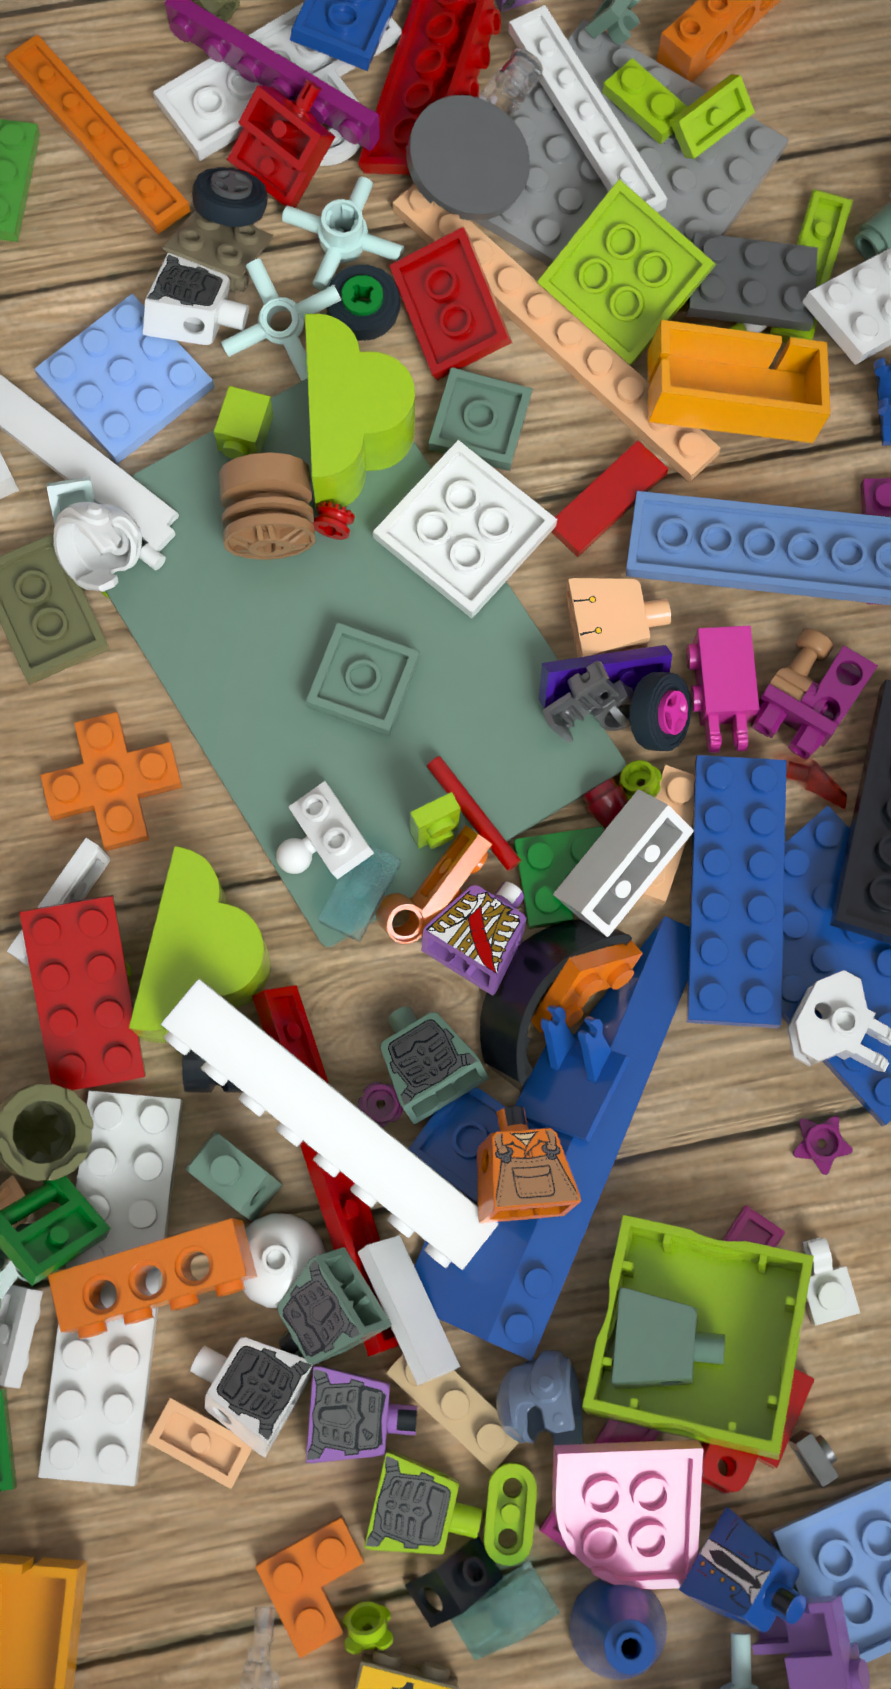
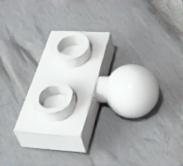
M324 781L289 806V809L307 836L302 840L290 838L283 841L277 849L276 860L283 871L289 874H299L310 866L312 854L317 851L336 879H339L373 855L374 852L331 787Z

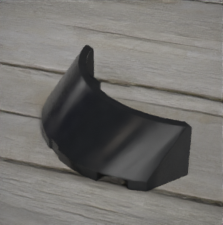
M580 919L553 925L523 941L518 946L496 993L492 996L486 992L480 1016V1042L484 1064L521 1091L534 1069L527 1057V1047L531 1040L527 1037L533 1013L539 1000L557 978L570 957L623 943L627 946L632 937L617 929H614L609 937Z

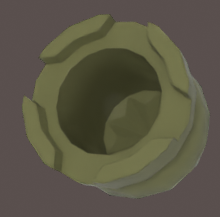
M55 1084L29 1085L12 1092L0 1104V1163L9 1172L34 1181L56 1180L72 1173L86 1159L87 1151L92 1141L93 1119L87 1105L73 1091Z

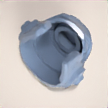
M544 1350L537 1359L526 1361L520 1366H514L506 1372L496 1397L498 1417L506 1434L520 1443L530 1442L533 1444L536 1441L537 1435L545 1431L553 1436V1445L584 1444L580 1390L570 1358L565 1357L561 1351Z

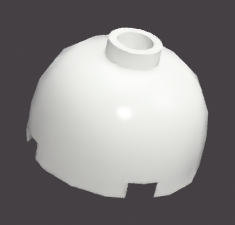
M271 1213L254 1220L245 1229L257 1277L245 1280V1290L242 1291L250 1300L267 1308H278V1304L314 1256L326 1253L321 1236L309 1222L292 1214Z

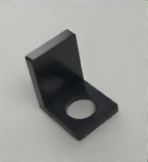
M477 1536L476 1539L471 1538L435 1569L409 1581L405 1587L428 1625L433 1628L467 1611L503 1579V1575L494 1560L488 1555L481 1539ZM424 1587H429L436 1592L441 1600L442 1610L434 1608L428 1602L424 1593Z

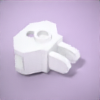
M843 970L816 981L813 986L807 988L787 1027L793 1058L807 1066H812L834 1056L844 1060L851 1057L878 1072L886 1071L889 1065L888 1060L883 1055L860 1044L866 1033L878 1039L881 1043L891 1046V1028L873 1019L876 1013L867 1009L860 978ZM814 1009L821 1013L822 1019L815 1015Z

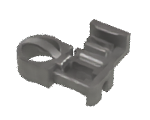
M596 661L586 667L587 672L582 676L577 673L568 680L572 694L570 692L542 710L549 727L567 743L574 740L569 730L571 726L575 727L574 721L579 719L583 722L585 720L583 715L587 717L591 711L594 718L608 731L621 730L631 725L630 706L634 692L631 687L625 685L621 680L613 684L609 680L608 674L600 661Z

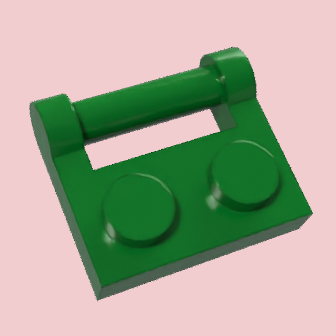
M66 1175L56 1180H43L42 1186L0 1210V1248L32 1286L106 1239L111 1230ZM52 1201L61 1204L59 1208L20 1232H17L13 1227L14 1224Z

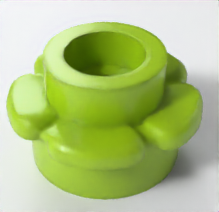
M637 760L624 767L621 772L619 785H623L628 800L632 798L638 789L656 797L661 790L659 782L662 781V775L659 769L652 766L649 762ZM645 781L644 785H637L639 782Z

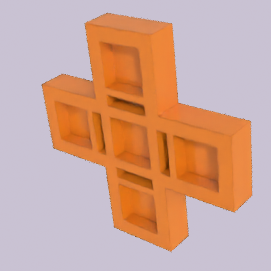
M118 712L74 722L84 764L40 775L51 819L54 821L95 810L103 847L106 851L149 841L140 798L183 788L171 742L128 752Z

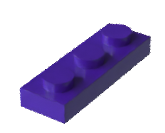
M666 645L544 662L541 668L539 701L545 709L570 692L572 694L568 680L577 673L581 676L587 672L586 667L596 661L602 662L609 680L613 684L621 680L625 685L631 687L634 692L642 677L651 672L670 673L673 654Z

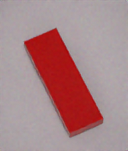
M640 441L635 442L555 517L557 524L551 533L573 554L579 557L635 505L637 491L649 492L667 475L669 468Z

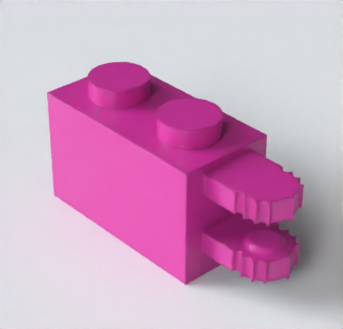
M751 626L698 628L692 644H687L686 647L688 670H695L696 685H692L690 688L692 712H699L700 726L705 725L706 744L709 753L720 751L722 744L720 724H732V740L735 750L747 751V723H752L759 711Z

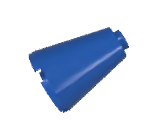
M598 1579L589 1583L578 1595L570 1617V1638L576 1654L591 1671L608 1679H630L647 1671L661 1655L667 1637V1621L664 1609L651 1589H640L630 1585H613Z

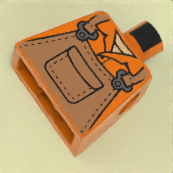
M511 1106L497 1111L496 1115L500 1132L490 1134L479 1145L477 1150L479 1223L565 1216L581 1202V1198L557 1133L551 1128L529 1130L525 1109L522 1106Z

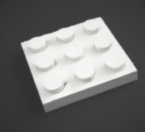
M457 440L373 531V538L472 619L556 527L557 519L462 442Z

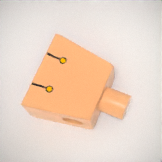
M568 579L565 596L577 658L646 648L650 640L649 627L671 624V611L668 599L644 602L641 584L637 579Z

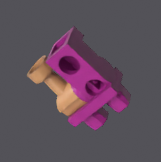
M811 628L803 629L796 641V646L800 652L788 667L780 669L766 688L759 700V711L752 726L754 730L770 738H773L782 723L796 730L797 733L788 748L791 752L805 760L820 745L823 747L826 745L878 667L877 664L843 645L820 684L808 678V675L815 661L827 659L834 648V644L826 635Z

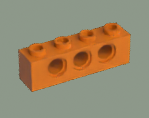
M697 0L662 32L656 62L693 82L781 0Z
M234 1218L48 1275L60 1332H78L79 1339L108 1332L106 1323L121 1318L124 1319L125 1325L151 1319L154 1317L152 1309L167 1304L170 1305L171 1311L199 1304L198 1295L215 1290L217 1297L245 1290V1280L257 1277L243 1220ZM203 1253L209 1260V1270L204 1278L197 1280L192 1275L191 1263L196 1255ZM157 1267L163 1275V1284L158 1292L152 1294L148 1291L145 1281L148 1272ZM111 1281L116 1287L117 1297L114 1304L106 1308L101 1301L100 1293L103 1286Z

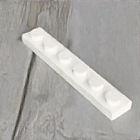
M544 5L510 21L509 34L607 191L609 192L618 179H620L657 212L665 209L667 197L547 7Z

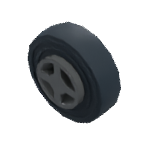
M228 167L206 169L197 175L193 185L192 201L195 210L202 217L216 224L229 227L253 225L262 219L267 207L268 196L265 185L257 177L243 170Z

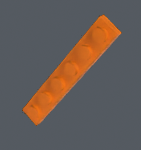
M38 34L5 56L7 65L157 234H160L190 212L189 202Z

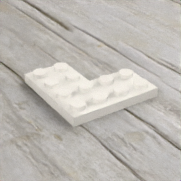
M891 249L885 250L809 291L802 302L855 365L891 345Z

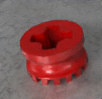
M320 502L317 506V513L320 516L315 517L312 523L314 524L315 531L332 539H347L350 535V529L347 525L354 523V513L346 510L344 506L338 509L339 504H335V507H333L332 502Z

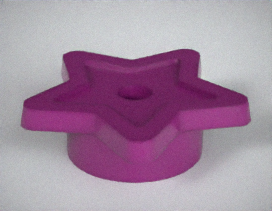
M837 1116L831 1117L822 1124H817L805 1118L799 1121L803 1140L794 1150L793 1156L795 1158L812 1159L823 1175L829 1174L836 1157L853 1152V1148L843 1140L839 1132V1118ZM823 1139L826 1145L824 1148L818 1146V1140Z

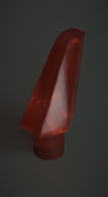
M811 760L810 766L791 761L788 762L786 779L805 783V790L819 795L844 810L846 809L847 794L815 760Z

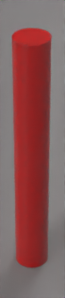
M442 757L434 758L426 766L447 794L453 793L462 814L476 832L492 844L490 850L507 872L515 868L522 860Z

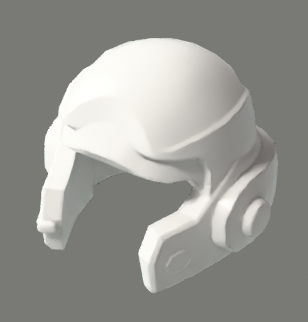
M82 501L66 507L58 514L55 521L53 538L58 561L73 581L86 590L103 592L114 588L118 584L117 575L114 573L132 568L140 557L142 545L141 529L134 518L119 507L111 504Z

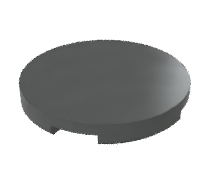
M455 95L439 99L430 104L417 118L406 146L408 170L419 192L430 204L435 202L443 209L460 215L459 218L463 220H486L504 213L520 196L529 177L530 156L522 132L503 110L477 97Z

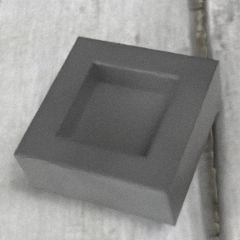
M801 1430L789 1439L790 1447L813 1483L824 1487L839 1477L832 1466V1463L837 1461V1458L821 1435L814 1438L812 1433Z

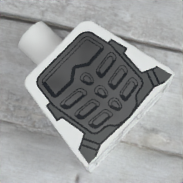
M167 253L145 299L143 335L209 345L213 343L220 325L243 331L248 317L249 305L228 300L230 279L227 275L177 255Z
M241 1337L228 1358L204 1345L196 1356L190 1372L212 1384L205 1398V1409L208 1413L259 1455L266 1457L308 1384L313 1365L308 1363L305 1358L246 1337Z

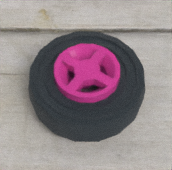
M651 672L642 677L635 687L630 706L631 730L637 743L644 749L672 751L681 744L687 734L692 707L690 692L685 681L678 674Z

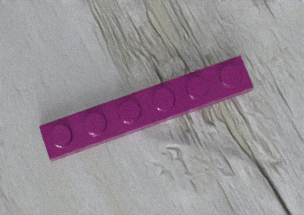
M165 1L169 28L181 41H190L203 49L214 61H223L236 69L247 81L251 83L257 82L262 86L274 87L289 100L296 101L305 81L310 80L322 89L310 109L318 123H325L338 131L349 143L359 144L369 151L380 140L379 114L192 1Z

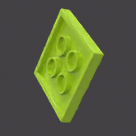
M618 179L537 283L629 365L633 366L650 346L660 321H670L717 264L628 185Z

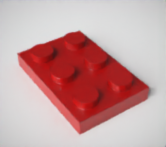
M464 227L389 265L432 376L435 379L439 380L449 375L451 367L461 369L513 343L469 233Z

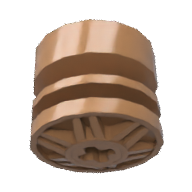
M269 452L238 457L222 466L218 472L220 500L226 510L221 517L224 528L223 543L228 552L247 559L269 560L298 555L313 546L316 542L314 524H312L314 516L313 508L308 505L312 500L310 468L304 460L289 454Z

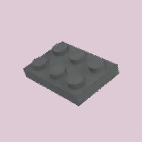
M694 232L691 242L717 265L687 300L686 316L802 331L811 330L814 324V316L802 302L808 292L816 288L817 247Z

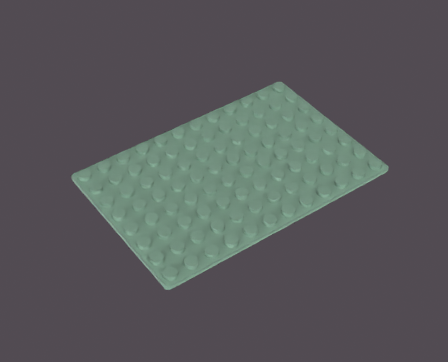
M307 378L271 398L274 417L262 453L289 454L301 458L309 465L312 500L308 505L313 508V516L315 518L320 515L316 512L312 481ZM214 430L131 476L178 512L179 517L170 526L176 535L160 551L166 557L160 569L155 571L139 558L132 568L126 571L115 572L118 584L105 592L322 946L331 948L375 922L377 905L385 896L392 893H401L411 899L464 826L467 825L476 832L460 811L459 827L457 831L453 832L455 837L451 841L435 849H431L429 844L420 849L417 848L410 834V812L447 794L426 767L434 758L442 757L507 842L578 800L611 777L618 776L626 766L624 758L600 722L594 718L592 711L587 717L583 715L585 719L583 722L576 719L574 721L575 727L571 726L569 728L574 739L570 743H567L549 727L542 712L544 708L539 701L542 663L558 661V658L507 581L471 619L373 538V531L431 469L415 442H413L408 454L392 467L376 471H366V480L361 493L351 504L346 506V510L352 511L351 513L355 515L354 523L347 525L350 529V535L347 539H332L315 531L316 542L310 549L298 555L282 559H247L233 555L225 549L221 515L226 509L222 506L220 500L218 472L224 464L233 459L224 455L222 451H218ZM142 541L141 548L146 544L144 541ZM337 622L420 651L418 664L390 736L306 707V699ZM325 781L331 787L374 854L339 879H336L317 851L312 854L311 864L304 872L289 874L283 871L277 863V849L287 839L299 838L302 840L307 836L289 809V806Z

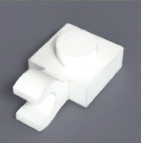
M818 1237L802 1242L804 1254L814 1256L806 1300V1308L811 1325L816 1326L859 1314L860 1310L847 1266L832 1268V1257L826 1238L821 1239Z

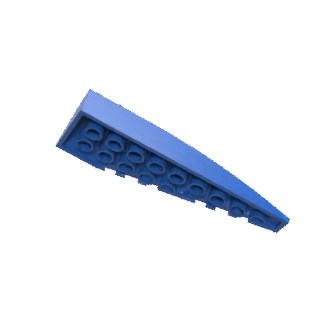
M666 916L663 917L641 946L640 950L643 954L633 967V977L619 989L609 988L588 1016L602 1021V1034L610 1049L627 1055L631 1059L590 1142L588 1143L554 1130L558 1135L580 1194L581 1202L565 1216L497 1222L498 1226L463 1270L453 1262L447 1268L440 1265L424 1251L429 1244L426 1240L414 1266L438 1319L530 1361L534 1357L688 981L689 926ZM585 1021L575 1032L573 1037L577 1041H579V1030L589 1033L590 1027L585 1023ZM528 1121V1122H529L530 1124H532L536 1129H546V1128H547V1127H545V1126H542V1125L536 1124V1123H534V1122Z

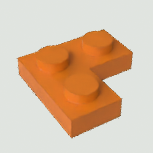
M631 940L627 946L622 943L570 957L536 1010L531 1022L541 1034L544 1033L541 1027V1019L544 1018L552 1021L553 1016L547 1008L550 1005H555L565 1010V1023L568 1028H571L583 1016L582 1008L590 996L611 987L612 989H619L629 982L634 975L633 967L643 953Z
M343 1516L278 1551L255 1566L299 1658L344 1633V1628L323 1586L360 1566L365 1560Z

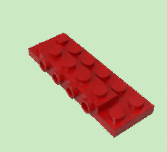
M412 0L375 113L379 114L380 140L371 151L363 147L358 161V165L364 174L410 175L406 160V146L412 127L422 111L433 102L449 96L466 95L479 98L477 78L480 69H487L490 64L491 54L488 44L491 35H498L501 30V14L496 9L493 3L494 0Z

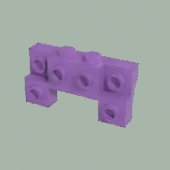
M841 1595L805 1597L806 1609L799 1621L789 1624L777 1616L768 1631L765 1633L758 1631L760 1639L752 1644L754 1655L791 1653L784 1658L790 1689H869L870 1676L868 1666L864 1659H860L858 1644L850 1643Z

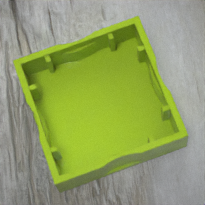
M623 1215L609 1278L608 1310L604 1324L596 1339L582 1405L586 1414L778 1460L814 1256L748 1241L716 1240L705 1237L688 1228ZM620 1288L635 1290L696 1308L698 1313L697 1332L725 1334L723 1364L694 1361L693 1384L630 1389L614 1388L612 1372Z

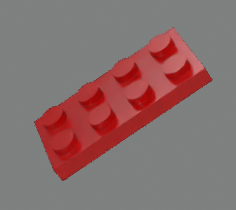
M114 895L20 911V920L51 1084L73 1091L145 1077L146 1071L140 1038L129 1028L134 1005Z

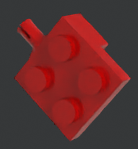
M310 80L305 81L296 101L289 100L274 87L257 85L238 121L244 128L227 158V161L237 169L257 177L265 185L266 191L285 207L287 205L294 208L297 207L336 137L318 123L310 112L316 98L322 91L320 86H316L317 84Z

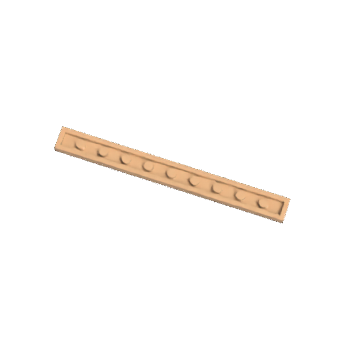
M415 184L393 202V212L428 244L464 227L469 233L498 308L689 483L719 455L721 448L701 429L648 422V388L650 383L538 284L529 273L470 220L460 219V215L443 209L435 202L430 204L419 192Z

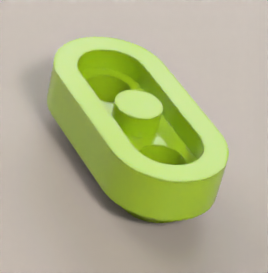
M507 1462L499 1465L491 1474L488 1482L483 1534L484 1546L491 1559L505 1566H512L522 1562L529 1555L533 1543L537 1483L531 1471L523 1464L517 1462ZM509 1478H516L521 1483V1490L515 1496H508L503 1491V1484ZM507 1528L514 1530L517 1535L515 1543L511 1546H503L498 1541L500 1532Z

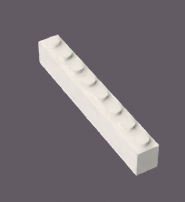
M201 979L196 981L162 1022L161 1025L168 1030L163 1038L185 1056L190 1050L198 1054L206 1061L201 1069L222 1086L228 1080L243 1091L238 1099L260 1117L266 1110L279 1120L280 1124L276 1127V1130L296 1147L304 1141L318 1153L313 1160L333 1177H336L341 1171L355 1182L350 1190L371 1208L377 1201L392 1213L387 1221L408 1238H410L414 1231L429 1243L424 1251L443 1267L447 1268L453 1262L463 1270L498 1226L497 1222L479 1223L478 1205Z

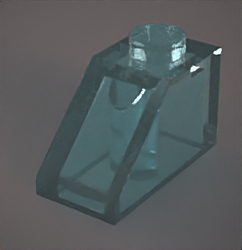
M529 1560L505 1576L467 1611L450 1620L476 1661L520 1641L558 1615L560 1610Z

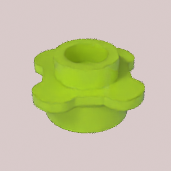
M361 1602L353 1606L343 1617V1625L348 1630V1637L344 1641L345 1649L351 1654H359L362 1650H373L375 1648L379 1650L387 1649L393 1642V1635L388 1630L387 1624L391 1619L390 1610L386 1606L378 1605L374 1602Z

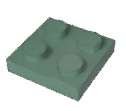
M451 367L428 442V450L445 454L459 440L490 466L510 471L531 401L533 388Z
M337 622L306 699V707L390 736L418 664L420 651Z

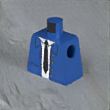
M726 1507L679 1591L710 1611L764 1633L770 1629L777 1616L789 1624H794L799 1621L806 1609L805 1596L792 1589L799 1577V1569L757 1529Z

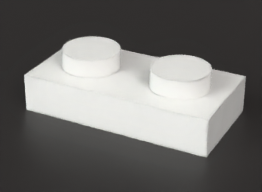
M12 1284L0 1301L1 1386L20 1388L23 1374L29 1363V1348L34 1327L40 1316V1302L43 1291Z

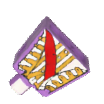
M503 882L494 895L478 885L470 886L423 929L421 951L493 996L524 935L527 918L522 912L517 910L525 898L523 892L519 887L510 882Z

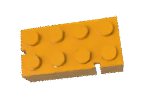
M661 320L647 351L648 383H651L648 388V422L813 443L831 414L827 342L790 337L774 369H769L782 344V336Z
M0 1554V1689H74L88 1561L44 1557L34 1564L33 1556Z

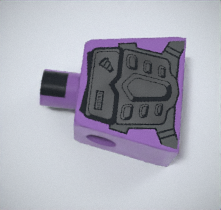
M315 1365L313 1367L306 1463L385 1455L387 1433L416 1434L417 1405L389 1403L390 1382L324 1365Z

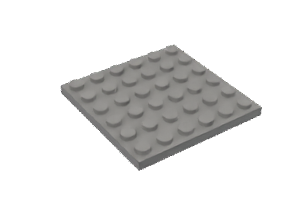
M583 19L567 41L667 197L666 208L658 213L690 241L694 232L725 236L786 149L789 139L756 119L749 117L695 159L684 157L675 133L660 145L602 93L604 82L633 58L687 107L708 91L625 43L621 45L616 44L605 31L596 38H593L585 29L588 21ZM537 80L510 117L522 132L528 147L530 171L527 183L520 196L508 210L491 219L475 222L550 266L608 191L541 83Z

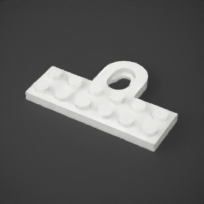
M303 3L248 35L359 102L340 78L356 68L355 66L290 41L292 27ZM392 17L375 56L399 42L401 29ZM209 58L153 91L156 104L198 160L201 161L238 139L244 128L238 121L257 85H262L257 82L251 83L247 81L236 69L223 61L216 62ZM331 128L329 131L336 137L320 166H330L346 161L357 152L361 145L349 143L338 131Z

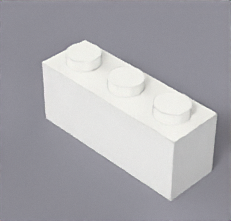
M638 789L553 895L579 919L609 937L694 830L668 804Z

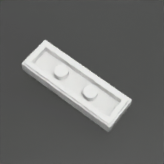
M85 838L37 908L84 900L109 864L110 857L99 845ZM21 930L7 952L29 967L23 930Z
M400 1235L366 1245L359 1250L358 1255L381 1306L392 1324L391 1328L417 1386L459 1368L460 1365Z

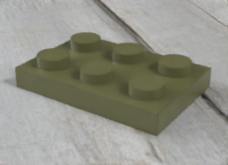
M54 533L0 556V623L29 685L110 650L82 587L73 581L58 561L54 549Z

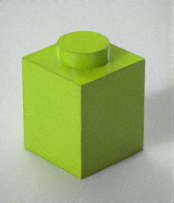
M233 386L228 387L214 429L218 451H222L224 455L231 459L262 453L274 417L271 396Z

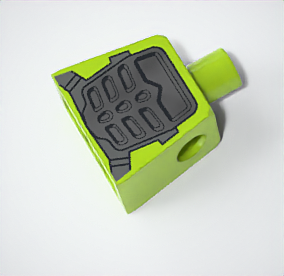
M387 1449L364 1549L444 1554L449 1532L477 1538L483 1509L456 1502L459 1488L458 1479L396 1451Z

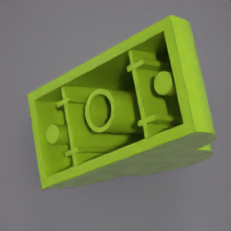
M305 314L312 481L317 512V506L320 502H332L333 507H335V504H339L338 509H341L342 506H348L361 493L366 480V471H376L392 467L408 454L415 438V386L408 369L396 358L381 352H360L354 333L339 319L325 314Z
M174 846L129 1026L142 1040L154 1043H167L163 1037L168 1030L161 1024L198 979L204 981L235 1008H240L253 1001L252 996L264 989L271 969L270 954L255 921L243 910L228 904L220 881L214 869L205 858L192 850Z

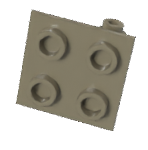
M194 210L164 244L163 250L227 275L230 279L229 290L234 293L238 290L244 292L250 278L249 275L245 274L247 271L246 265L258 258L273 239V235L259 230L254 225L229 227L216 224L202 217Z

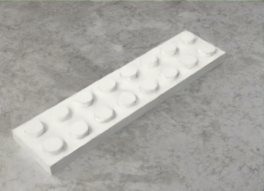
M98 1091L88 1092L87 1107L93 1119L92 1141L87 1151L86 1159L79 1165L76 1188L108 1224L111 1230L106 1239L68 1262L65 1269L167 1238L183 1105L182 1099ZM157 1267L148 1272L145 1281L148 1291L152 1294H155L161 1288L162 1273ZM111 1281L103 1286L100 1293L103 1305L109 1308L114 1304L117 1297L116 1287ZM158 1307L152 1309L154 1317L151 1319L125 1325L124 1319L121 1318L106 1323L108 1332L85 1339H79L78 1332L61 1333L58 1323L38 1478L126 1486L137 1485Z

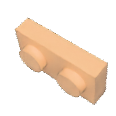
M170 1397L147 1440L148 1444L230 1489L233 1488L253 1450L223 1424L174 1397Z

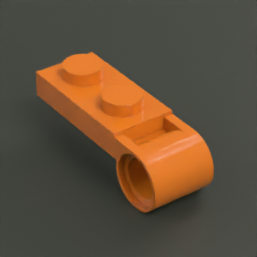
M465 825L411 899L401 893H392L385 896L378 903L376 920L379 926L397 943L410 944L417 941L423 935V929L460 896V887L469 875L478 872L482 868L488 857L487 851L492 844ZM409 910V918L406 923L399 927H392L394 916L399 911Z

